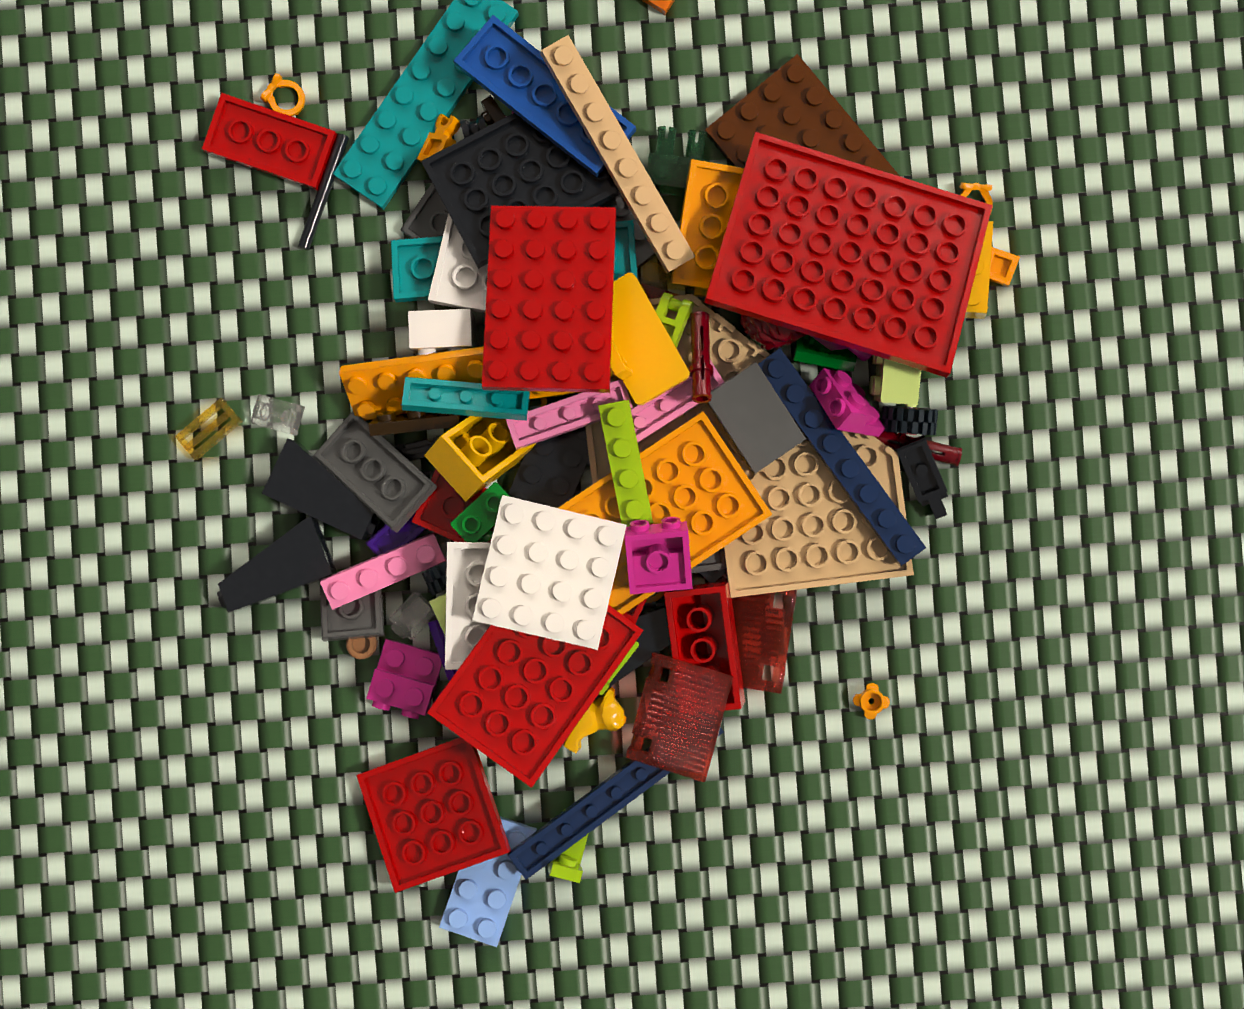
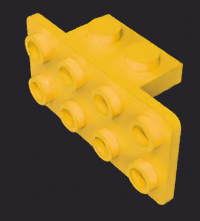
M627 273L614 281L611 376L615 374V376L623 380L634 402L639 406H643L687 380L690 376V371L637 277L633 273Z

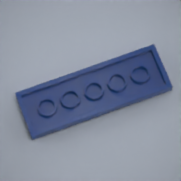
M492 15L453 60L454 65L590 173L598 177L604 170L605 165L543 60L540 51ZM610 107L629 140L636 132V126Z

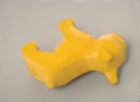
M613 687L603 696L593 701L566 739L564 747L576 754L582 746L581 740L584 737L598 730L617 731L623 727L627 717L623 707L615 698V689Z

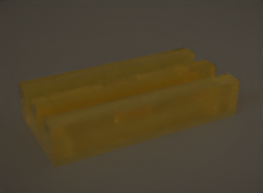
M219 398L180 431L175 438L194 460H198L241 424L243 420L236 415L224 398ZM221 408L225 411L191 441L188 442L186 440L189 435ZM229 417L232 419L218 432H216L211 438H209L205 443H203L198 449H194V447L198 443H200L204 438H206L211 432H213Z

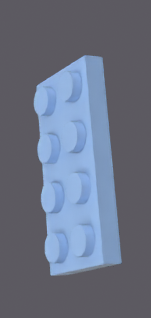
M500 816L511 850L537 831L534 827ZM507 854L458 871L439 928L494 947L498 946L522 875Z

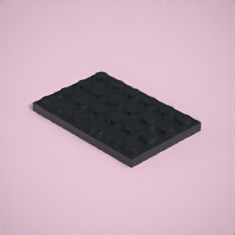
M516 113L421 161L478 269L488 264L491 206L598 207L621 195L606 167L598 177L594 176Z

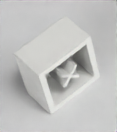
M471 309L408 311L409 348L416 356L477 347L476 318Z

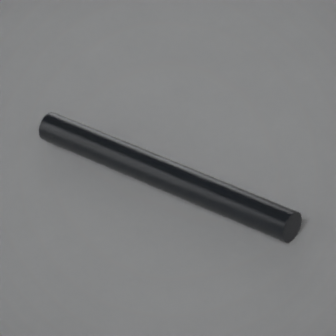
M337 134L302 232L298 247L305 250H310L335 179L333 172L340 164L349 137L344 134Z

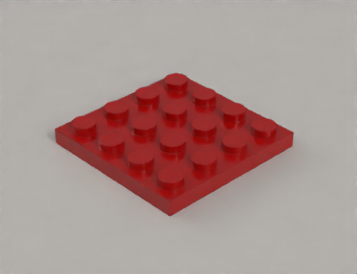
M461 737L356 775L395 893L511 852L478 751Z

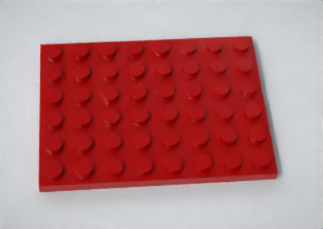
M755 132L704 303L947 378L951 373L993 205Z

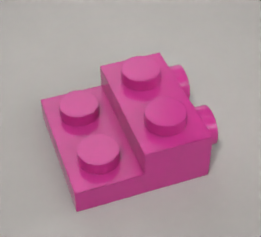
M823 368L809 385L837 430L879 437L886 429L879 419L878 411L865 398L864 390L859 385L852 383L851 377L844 371Z
M666 517L661 520V524L649 525L647 520H634L630 522V526L626 527L624 535L630 594L693 589L687 521L681 522L678 517Z
M388 638L385 639L379 663L374 670L366 699L373 700L372 706L378 709L389 711L391 706L402 709L401 715L409 718L419 719L420 715H427L442 668L439 653Z

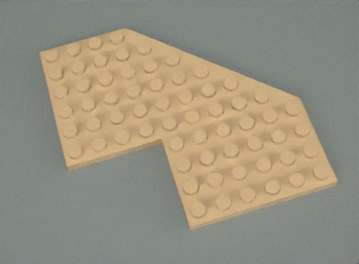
M693 294L674 296V299L680 301L684 299L693 301L692 313L704 311L710 314V360L724 382L751 363L757 362L758 364L770 355L754 341L749 340L736 330V327L718 313L709 309ZM661 298L649 299L655 311ZM671 310L667 314L668 318L674 320L677 316V312ZM690 318L687 320L677 347L688 369L692 365ZM614 374L610 378V383L620 380V378ZM627 389L632 406L634 408L637 406V404L634 402L632 396L630 395ZM700 403L638 442L639 453H641L704 411L771 511V516L724 547L730 598L914 575L912 559L902 566L897 564L807 439L754 474L708 403ZM601 421L585 426L592 485L611 473ZM841 430L906 519L898 453L889 446H886L875 436Z

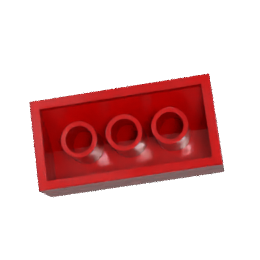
M729 582L699 584L692 586L693 589L664 592L680 715L742 709L745 703Z

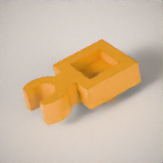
M440 114L436 120L435 133L429 132L417 160L421 162L455 144L456 141L452 136L459 130L460 120L452 115L450 118H447L445 115Z
M992 247L989 281L1009 287L1020 256Z

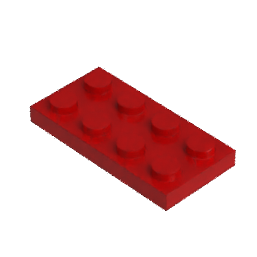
M221 93L202 150L211 155L318 190L337 133L331 129Z

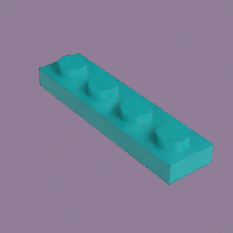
M405 377L401 405L402 410L527 421L530 391L483 390L482 383Z

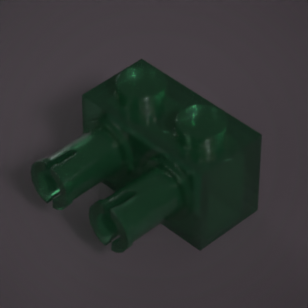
M659 126L657 130L656 152L649 153L647 173L659 193L684 196L690 160L710 161L704 159L707 133L699 130L698 142L696 143V130H689L687 133L686 155L678 157L673 155L677 129L669 127L668 139H665L666 126Z

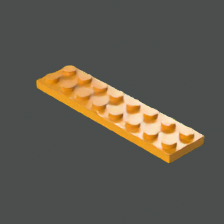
M484 346L341 366L339 375L355 416L361 417L366 421L374 420L378 413L385 411H395V415L407 414L405 410H402L401 405L405 377L482 383ZM530 391L529 399L580 392Z

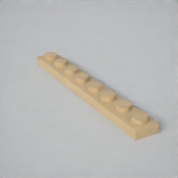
M569 35L542 49L540 54L666 273L694 258V253Z

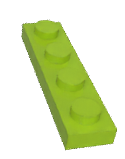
M629 399L598 405L621 524H625L628 527L630 522L634 520H647L649 523H653Z

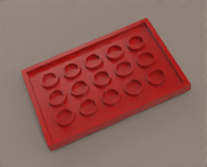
M491 206L482 370L483 390L610 393L616 207Z
M610 605L607 608L598 650L490 625L427 713L532 788L644 630Z

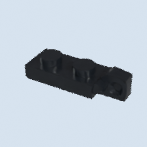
M921 435L895 446L918 502H921L922 507L930 504L936 519L946 516L947 512L942 499L948 497V491L925 436Z

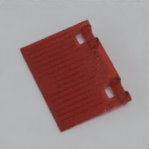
M723 574L716 582L728 581L727 574ZM797 590L732 598L743 688L782 694ZM775 593L785 594L783 609L773 608ZM764 665L774 666L772 681L762 680Z
M653 652L649 676L645 681L632 730L633 737L625 758L705 782L734 676ZM663 667L671 669L667 683L660 681ZM645 738L652 740L649 752L642 751Z

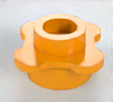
M875 683L867 684L866 689L861 694H855L853 697L854 705L859 706L864 711L865 718L870 720L875 719L877 713L881 712L883 708H887L890 704L889 698L879 692V687ZM870 698L874 699L873 704H869L868 701Z

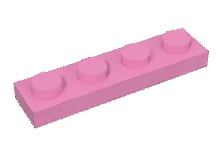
M710 360V364L714 369V374L711 377V390L722 384L724 380ZM689 376L687 380L645 405H637L631 409L637 443L700 404L692 401V377Z
M620 379L610 383V393L583 392L528 411L527 421L506 419L515 448L518 450L601 421L598 405L629 399L630 408L633 409L626 386L623 380Z
M434 532L321 579L320 584L333 610L432 568L445 561V557Z

